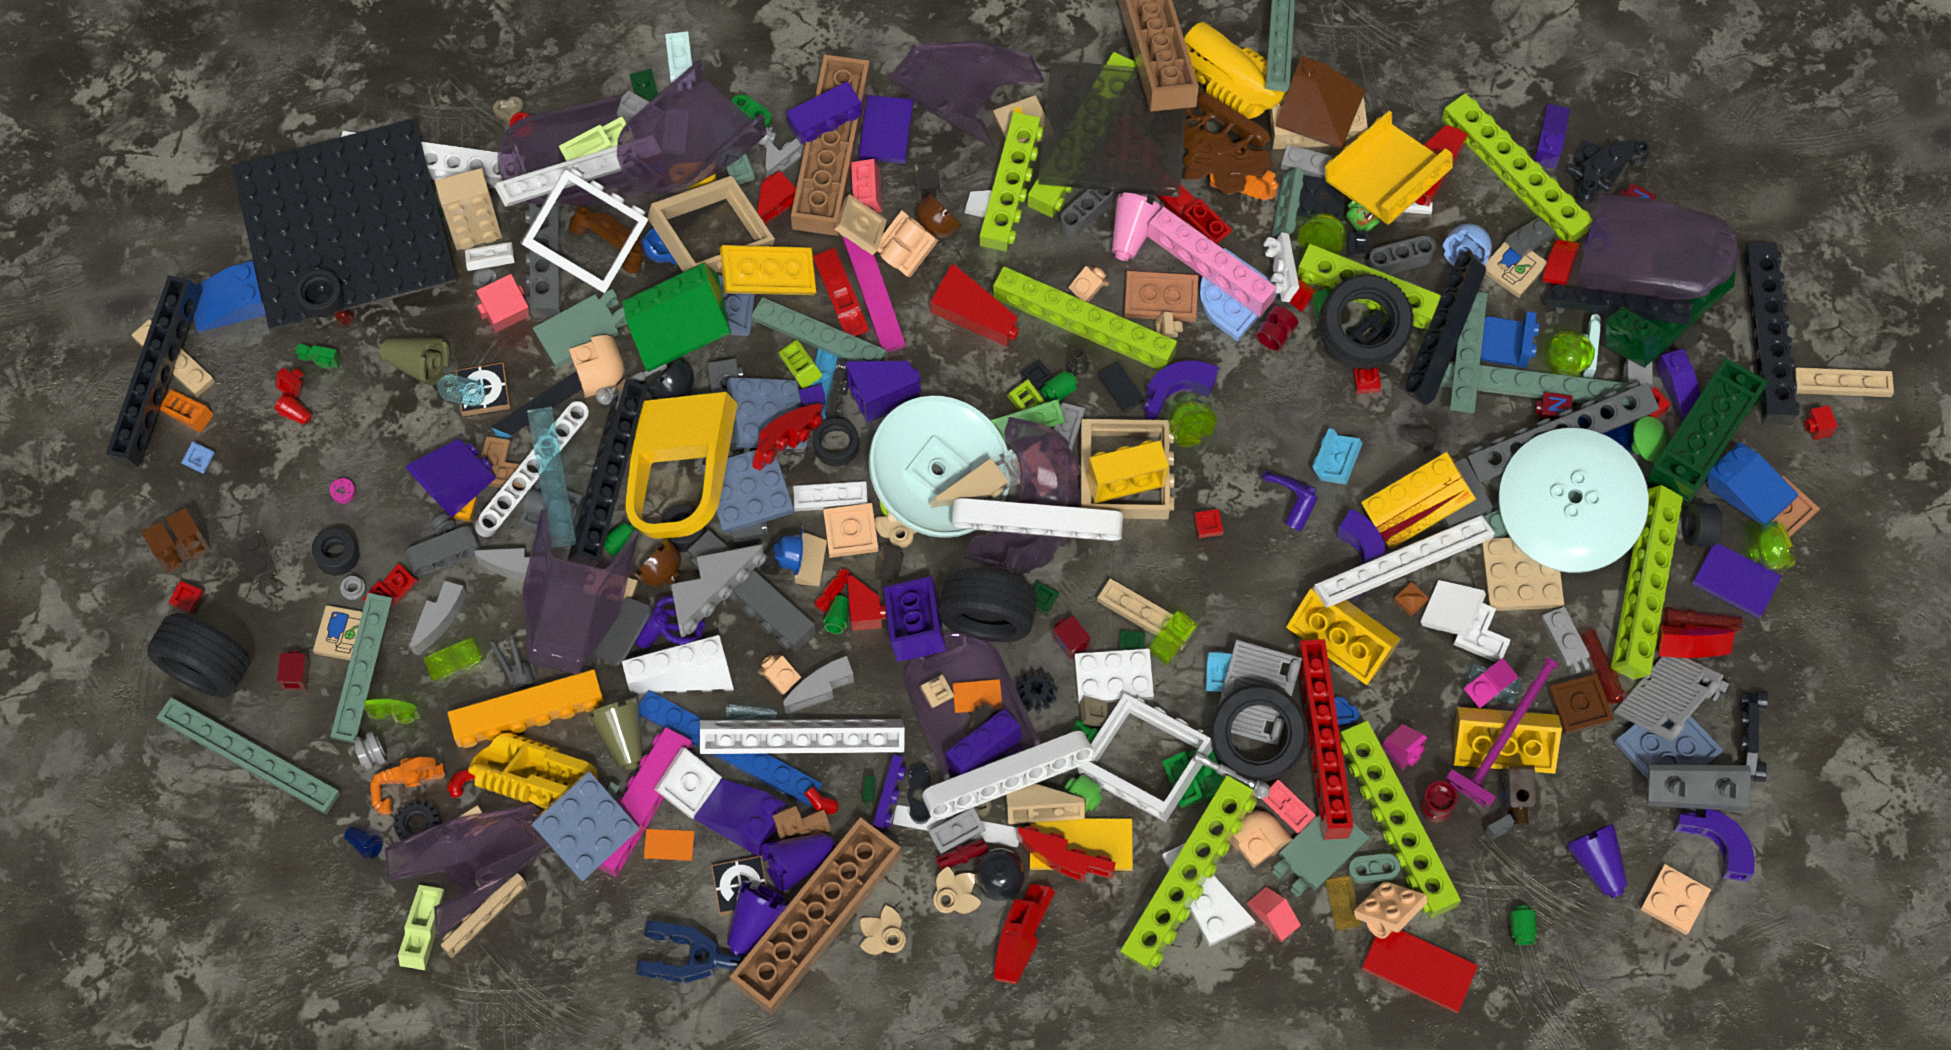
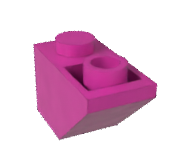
M1402 724L1384 740L1382 749L1403 770L1408 764L1411 767L1414 766L1422 758L1421 754L1426 749L1424 744L1427 737Z

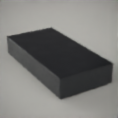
M1119 362L1098 373V378L1123 413L1144 402V397Z

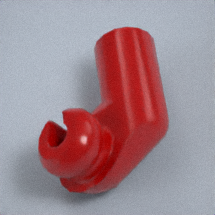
M468 769L456 772L447 784V791L450 792V796L452 798L462 796V786L465 782L475 780V776L469 773Z
M812 787L804 794L817 812L824 810L826 815H833L838 811L839 805L837 801L821 796L815 787Z

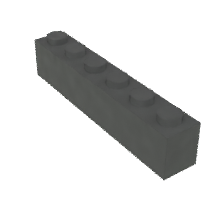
M708 530L688 549L689 563L699 571L697 557L731 551V549ZM754 570L750 572L749 577L744 583H739L732 590L731 595L728 597L732 602L737 601L748 617H755L760 622V627L767 634L772 632L778 638L777 642L785 650L791 649L796 653L816 634L815 624Z

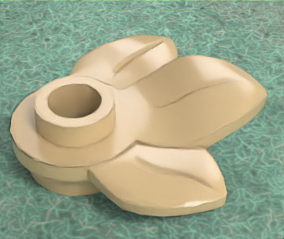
M889 512L888 517L880 516L875 518L877 532L881 537L890 539L893 546L906 548L913 542L914 534L917 532L903 525ZM900 532L905 533L903 538H897V535Z
M949 867L944 868L936 878L937 891L933 896L934 907L941 913L956 911L961 914L970 913L978 908L981 901L970 894L975 882L974 874L962 873L954 876ZM942 896L949 897L950 902L948 905L942 904Z
M885 906L880 919L872 917L862 918L860 926L864 936L867 938L861 943L860 948L872 955H878L884 951L888 953L901 951L905 946L906 937L901 930L902 920L900 915L893 908ZM891 937H895L898 939V942L891 945L888 940Z

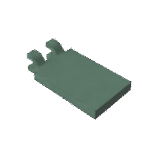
M613 289L604 293L600 299L593 295L533 327L535 335L556 369L572 361L569 349L592 342L591 337L599 335L616 337L619 335L617 328L627 325L623 307L613 315L609 308L619 305L617 295Z
M1319 815L1279 852V856L1283 860L1273 867L1274 870L1271 874L1280 880L1291 869L1299 879L1291 886L1290 892L1298 898L1309 886L1316 891L1369 840V837L1353 822L1354 828L1349 838L1323 840Z

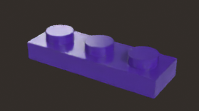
M894 754L873 823V827L882 834H884L885 828H890L893 813H890L892 804L897 805L900 790L897 789L899 780L904 781L907 766H903V757Z

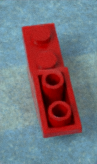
M1167 170L1150 183L1149 189L1165 204L1164 207L1215 244L1221 242L1232 232V229L1201 198L1196 200Z
M835 248L814 255V262L843 331L855 337L870 332Z
M818 403L795 409L768 424L760 432L752 467L761 471L767 464L771 465L780 450L784 451L787 446L795 449L800 442L804 443L808 439L810 432L813 429H818L821 425L823 405Z
M1025 826V828L1018 827L1017 840L1036 859L1058 873L1085 882L1087 873L1113 879L1116 862H1112L1111 858L1103 855H1097V857L1089 856L1080 849L1067 850L1068 840L1064 839V836L1061 834L1050 833L1048 835L1040 833L1039 829L1031 826Z
M1030 884L1023 899L1014 900L1006 918L998 945L994 979L996 981L1012 984L1018 983L1038 943L1034 934L1055 894L1051 886Z

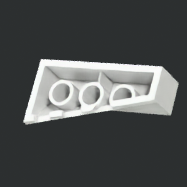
M719 635L622 661L630 694H647L648 690L653 693H663L664 691H677L678 693L687 692V690H702L704 692L712 691L713 689L734 690Z

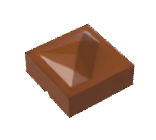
M1411 582L1393 601L1412 617L1429 601V598Z

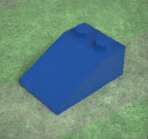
M253 261L228 267L196 285L200 289L193 310L197 332L265 316Z
M1741 442L1717 462L1707 476L1708 490L1764 527L1798 498V493L1760 454Z

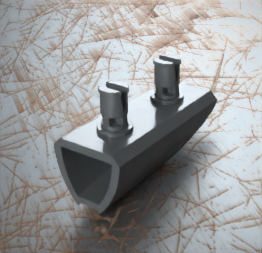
M1649 765L1647 806L1748 811L1751 780L1750 766Z

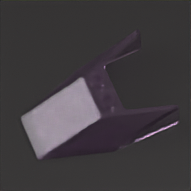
M980 41L914 45L889 77L893 83L929 112L991 147L996 145L983 120L975 116L995 89L1002 85L1039 84L1044 81L1031 54Z
M541 509L522 589L529 664L579 675L620 614L637 548L638 531L632 533L608 568H594L556 559L551 555L547 511Z
M534 804L453 818L386 847L387 878L389 881L443 872L461 890L463 894L434 906L436 937L439 940L550 847L530 825L542 812Z

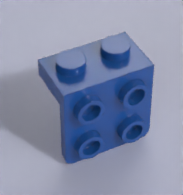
M1527 311L1523 322L1486 317L1480 359L1487 362L1526 368L1530 357L1534 358L1537 344L1533 343V337H1537L1539 322H1535L1536 313Z

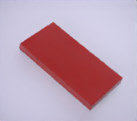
M1400 930L1398 933L1392 931L1386 938L1375 937L1361 970L1458 1014L1478 965Z

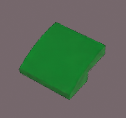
M1198 749L1189 753L1184 751L1162 761L1172 788H1174ZM1213 749L1207 758L1219 764ZM1202 765L1178 802L1179 806L1183 808L1212 799L1225 777L1218 774L1216 770Z

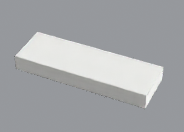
M866 481L793 486L795 511L823 510L868 504Z

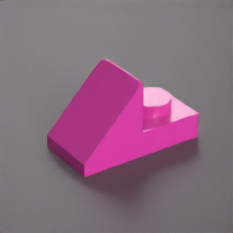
M1501 658L1463 690L1480 709L1515 681L1518 676L1508 663Z

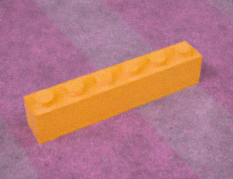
M590 670L447 713L458 748L462 746L469 748L475 746L479 741L486 739L493 741L503 733H521L527 727L534 725L545 726L551 720L558 718L569 719L575 716V713L582 711L592 712L605 704L595 670Z

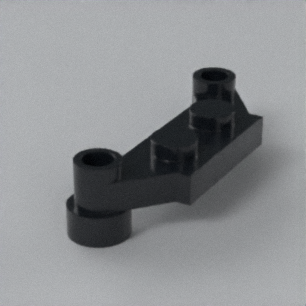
M1616 139L1583 162L1581 169L1584 172L1582 183L1576 193L1577 199L1582 203L1592 202L1597 193V183L1628 161L1635 166L1644 165L1649 157L1650 146L1648 142L1644 140L1620 142Z
M1757 690L1756 693L1741 692L1740 707H1745L1746 711H1742L1741 726H1745V735L1741 736V750H1745V763H1740L1739 765L1750 766L1751 779H1754V782L1765 783L1767 763L1757 762L1759 752V711L1767 710L1768 692Z

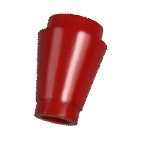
M283 394L274 407L279 416L303 426L307 425L312 417V413L292 395Z

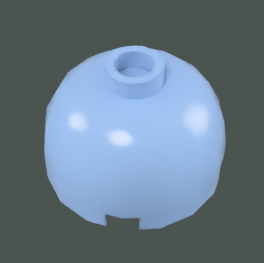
M1461 224L1453 228L1443 243L1445 249L1444 256L1454 266L1457 257L1461 253L1471 251L1485 265L1492 250L1489 234L1485 229L1476 224Z

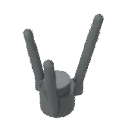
M534 636L529 637V667L527 663H521L514 638L511 637L509 639L516 664L512 667L513 671H511L496 643L491 641L490 645L508 675L510 684H514L515 688H523L533 684V678L537 677L535 671Z

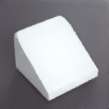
M992 191L970 192L965 213L985 218Z

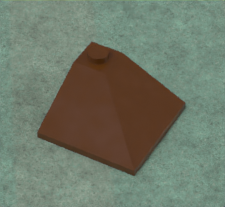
M1302 56L1291 81L1276 127L1342 149L1366 90L1325 63Z

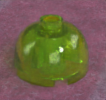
M1329 213L1313 214L1304 221L1299 230L1298 241L1305 251L1309 244L1339 255L1346 242V228L1336 216Z
M1572 329L1561 330L1555 333L1545 346L1547 365L1557 375L1578 377L1580 376L1579 372L1584 368L1587 370L1591 366L1595 356V348L1591 341L1583 333Z
M1191 398L1183 400L1176 404L1168 415L1169 432L1181 447H1193L1202 443L1199 440L1205 435L1209 437L1213 433L1217 425V417L1211 407L1203 401Z
M1777 520L1761 526L1754 533L1752 547L1749 548L1752 560L1754 562L1758 561L1763 568L1769 571H1782L1795 565V554L1790 556L1789 548L1793 547L1784 526L1781 523L1777 524Z

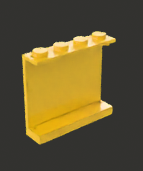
M1388 111L1382 117L1377 118L1369 129L1361 132L1353 143L1345 146L1338 156L1328 161L1325 166V177L1327 183L1356 203L1361 204L1366 210L1389 225L1453 168V155L1446 148L1437 155L1392 124V112Z

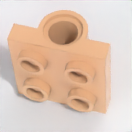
M901 210L882 235L878 252L887 263L899 269L907 277H911L939 240L908 213Z
M1383 881L1354 910L1356 919L1367 923L1369 930L1375 936L1386 938L1392 931L1398 933L1428 901L1426 894Z

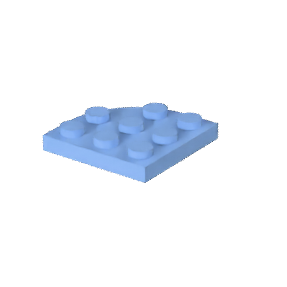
M1224 248V250L1227 251L1229 254H1231L1232 256H1234L1236 259H1238L1239 261H1241L1243 264H1245V265L1248 266L1250 269H1252L1253 271H1255V272L1258 273L1260 276H1262L1263 278H1265L1267 281L1270 282V279H1269V278H1267L1266 276H1264L1263 274H1261L1259 271H1257L1256 269H1254L1253 267H1251L1249 264H1247L1246 262H1244L1243 260H1241L1239 257H1237L1236 255H1234L1233 253H1231L1229 250H1227L1226 248ZM1204 277L1202 278L1200 300L1205 314L1219 329L1236 341H1239L1259 316Z

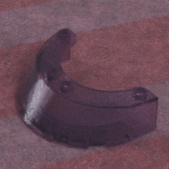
M1009 417L1004 437L1006 443L1015 452L1021 471V487L1017 503L1079 508L1081 488H1078L1077 475L1080 474L1077 457L1072 455L1070 451V443L1059 432L1040 423ZM995 531L990 535L974 537L968 545L965 559L1012 573H1030V570L1037 567L1042 568L1053 560V554L1059 546L1063 547L1069 537Z

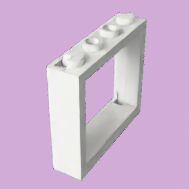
M571 168L570 171L563 169L520 244L605 293L648 219L644 217L645 212L634 205L632 208L624 205L623 202L625 200L614 193L609 196L602 192L604 187L592 180L589 184L582 180L583 174ZM568 180L637 221L603 280L533 240Z
M1124 693L1091 743V747L1095 752L1093 759L1077 767L1079 776H1088L1099 784L1101 788L1166 822L1202 767V764L1193 761L1194 757L1164 802L1098 767L1096 763L1129 713L1197 748V752L1205 757H1208L1213 750L1211 738L1205 735L1203 730L1198 729L1196 731L1190 728L1182 719H1173L1167 716V713L1161 708H1152L1146 705L1145 701L1140 697L1135 698Z

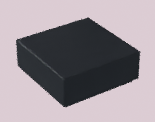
M1040 360L1020 373L1021 378L1024 381L1028 379L1037 392L1041 390L1046 381L1054 377Z

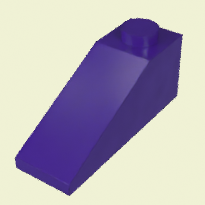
M1547 104L1534 161L1538 162L1541 166L1556 169L1565 139L1570 108Z
M1684 348L1662 355L1656 366V370L1681 422L1684 421L1701 395L1694 369Z

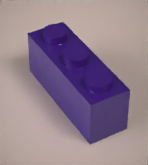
M847 81L786 111L787 124L802 145L806 142L814 141L818 136L826 132L836 130L840 125L848 121L856 120L862 115V103Z
M1003 709L945 752L947 767L957 777L990 764L1022 740L1021 726L1006 709Z

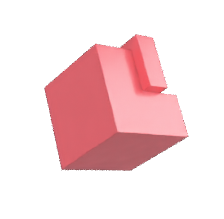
M511 274L476 290L481 304L477 305L478 312L482 320L488 319L495 333L529 317L525 293L520 285L517 286Z

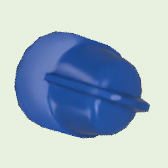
M803 526L800 535L783 536L773 547L774 557L777 559L778 565L781 568L793 571L794 575H798L802 563Z

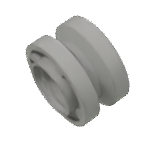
M373 731L367 732L366 739L364 740L359 736L353 739L355 744L353 747L358 759L367 771L374 768L375 762L379 765L386 763L385 751L378 736H375Z

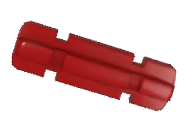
M844 568L838 571L836 578H833L823 590L822 596L819 595L815 600L814 604L817 609L822 612L828 609L829 603L833 602L834 597L838 596L843 590L844 584L848 583L847 576H851L849 571Z

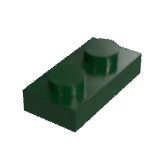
M652 69L629 74L634 94L662 109Z

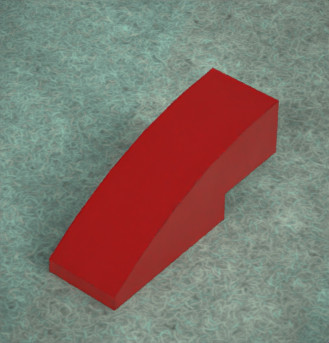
M1684 624V628L1661 625L1656 647L1657 652L1661 657L1706 658L1731 654L1735 629Z

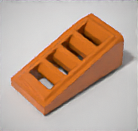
M173 389L163 399L159 411L199 433L203 431L213 417V413L207 406ZM178 399V402L176 403V405H175V406L173 407V409L171 410L170 408H171L172 405L175 403V401Z

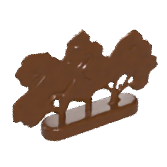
M1201 92L1197 96L1196 105L1205 115H1192L1191 107L1160 110L1158 114L1159 121L1154 125V134L1156 135L1154 139L1155 147L1158 150L1173 151L1179 148H1186L1188 150V154L1183 158L1184 165L1187 166L1185 180H1201L1208 174H1214L1215 186L1224 194L1232 195L1235 192L1244 191L1247 181L1246 175L1263 176L1273 166V163L1270 162L1271 156L1269 151L1249 149L1248 144L1250 142L1259 148L1266 146L1271 139L1267 131L1206 92ZM1186 115L1191 116V118L1185 119L1184 117ZM1212 118L1225 128L1220 133L1210 132L1206 126L1209 119ZM1195 120L1196 122H1198L1199 120H1201V122L1195 126H1187V122ZM1203 124L1204 128L1200 130L1199 126ZM1231 130L1244 138V140L1233 143L1227 132ZM1243 147L1245 151L1240 154L1239 151Z

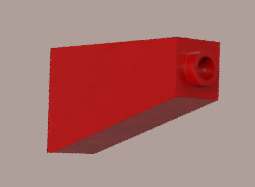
M1446 125L1427 141L1424 146L1437 155L1446 148L1453 155L1454 166L1465 147L1468 134L1459 128ZM1450 171L1414 203L1429 207Z
M951 264L930 301V313L1007 347L1010 341H1014L1018 336L1020 330L1018 327V317L957 266Z

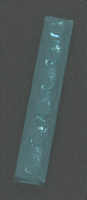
M552 407L527 410L551 548L575 545L576 537Z

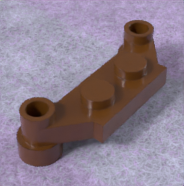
M583 206L576 208L575 214L571 217L568 226L569 230L577 235L585 234L589 228L618 250H621L631 233L629 228L608 213L590 212L588 208ZM638 236L622 263V268L631 274L640 272L643 263L641 259L643 249L639 244L640 236Z

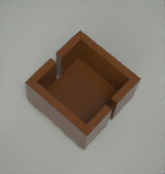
M186 507L166 518L178 539L174 542L161 521L141 532L166 574L181 569L186 560L199 559L210 550Z

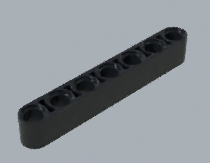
M1471 251L1461 253L1455 261L1406 382V391L1423 405L1431 403L1438 393L1486 273V266Z

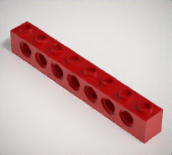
M1325 639L1302 640L1299 643L1296 655L1302 658L1299 676L1323 840L1347 839L1354 827Z

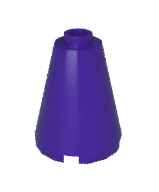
M1613 824L1604 826L1567 843L1568 850L1604 896L1609 894L1610 898H1614L1625 893L1624 887L1628 886L1616 828Z
M825 833L767 842L762 845L761 850L763 861L768 860L770 868L766 870L771 881L779 891L782 890L783 892L819 868L836 848V845L831 836L828 837Z
M743 881L739 887L727 944L730 946L729 950L738 956L750 953L789 904L788 902L782 903L784 897L760 884L758 888L752 887L751 881Z

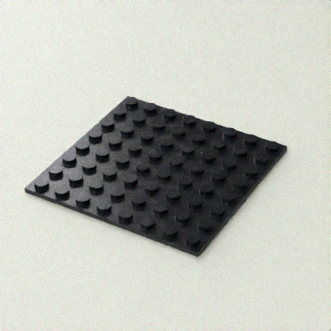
M415 118L231 165L269 330L316 319V317L308 315L301 309L295 296V286L298 280L311 270H327L337 277L343 289V302L335 313L457 282ZM317 283L307 290L305 298L311 304L324 303L332 296L333 288L328 283Z

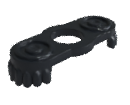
M917 764L908 773L910 783L907 795L908 802L910 803L909 816L916 824H925L929 821L931 815L925 803L916 802L913 799V794L917 790L925 791L930 787L931 773L926 766Z

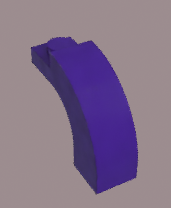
M1191 360L1173 363L1163 368L1152 378L1147 386L1146 397L1148 399L1144 410L1147 411L1146 420H1157L1167 398L1176 392L1192 391L1209 398L1218 378L1219 367Z
M1350 509L1340 525L1336 537L1350 544L1358 551L1362 564L1384 556L1385 546L1378 529L1365 516Z
M1706 809L1701 817H1698L1695 813H1683V815L1680 814L1674 823L1675 832L1707 837L1719 847L1723 856L1722 878L1748 882L1753 877V848L1746 833L1734 820L1711 809Z

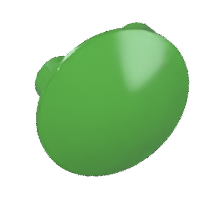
M1646 416L1636 420L1634 423L1632 450L1635 454H1641L1647 461L1655 464L1670 442V437L1665 426L1658 419Z

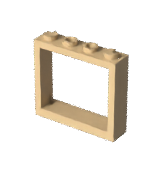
M733 176L651 204L647 218L683 272L705 262L715 273H722L721 257L718 255L695 263L667 220L727 199L755 241L745 246H773L774 237Z
M1082 419L1081 508L1118 511L1123 513V519H1168L1169 512L1174 511V496H1170V488H1174V474L1170 473L1169 470L1165 486L1161 487V505L1091 504V492L1086 480L1089 458L1091 457V436L1160 437L1168 464L1173 466L1174 451H1169V444H1173L1174 433L1173 430H1169V420Z

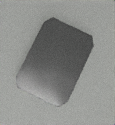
M628 597L620 602L596 643L593 655L615 665H619L624 661L651 615V606Z

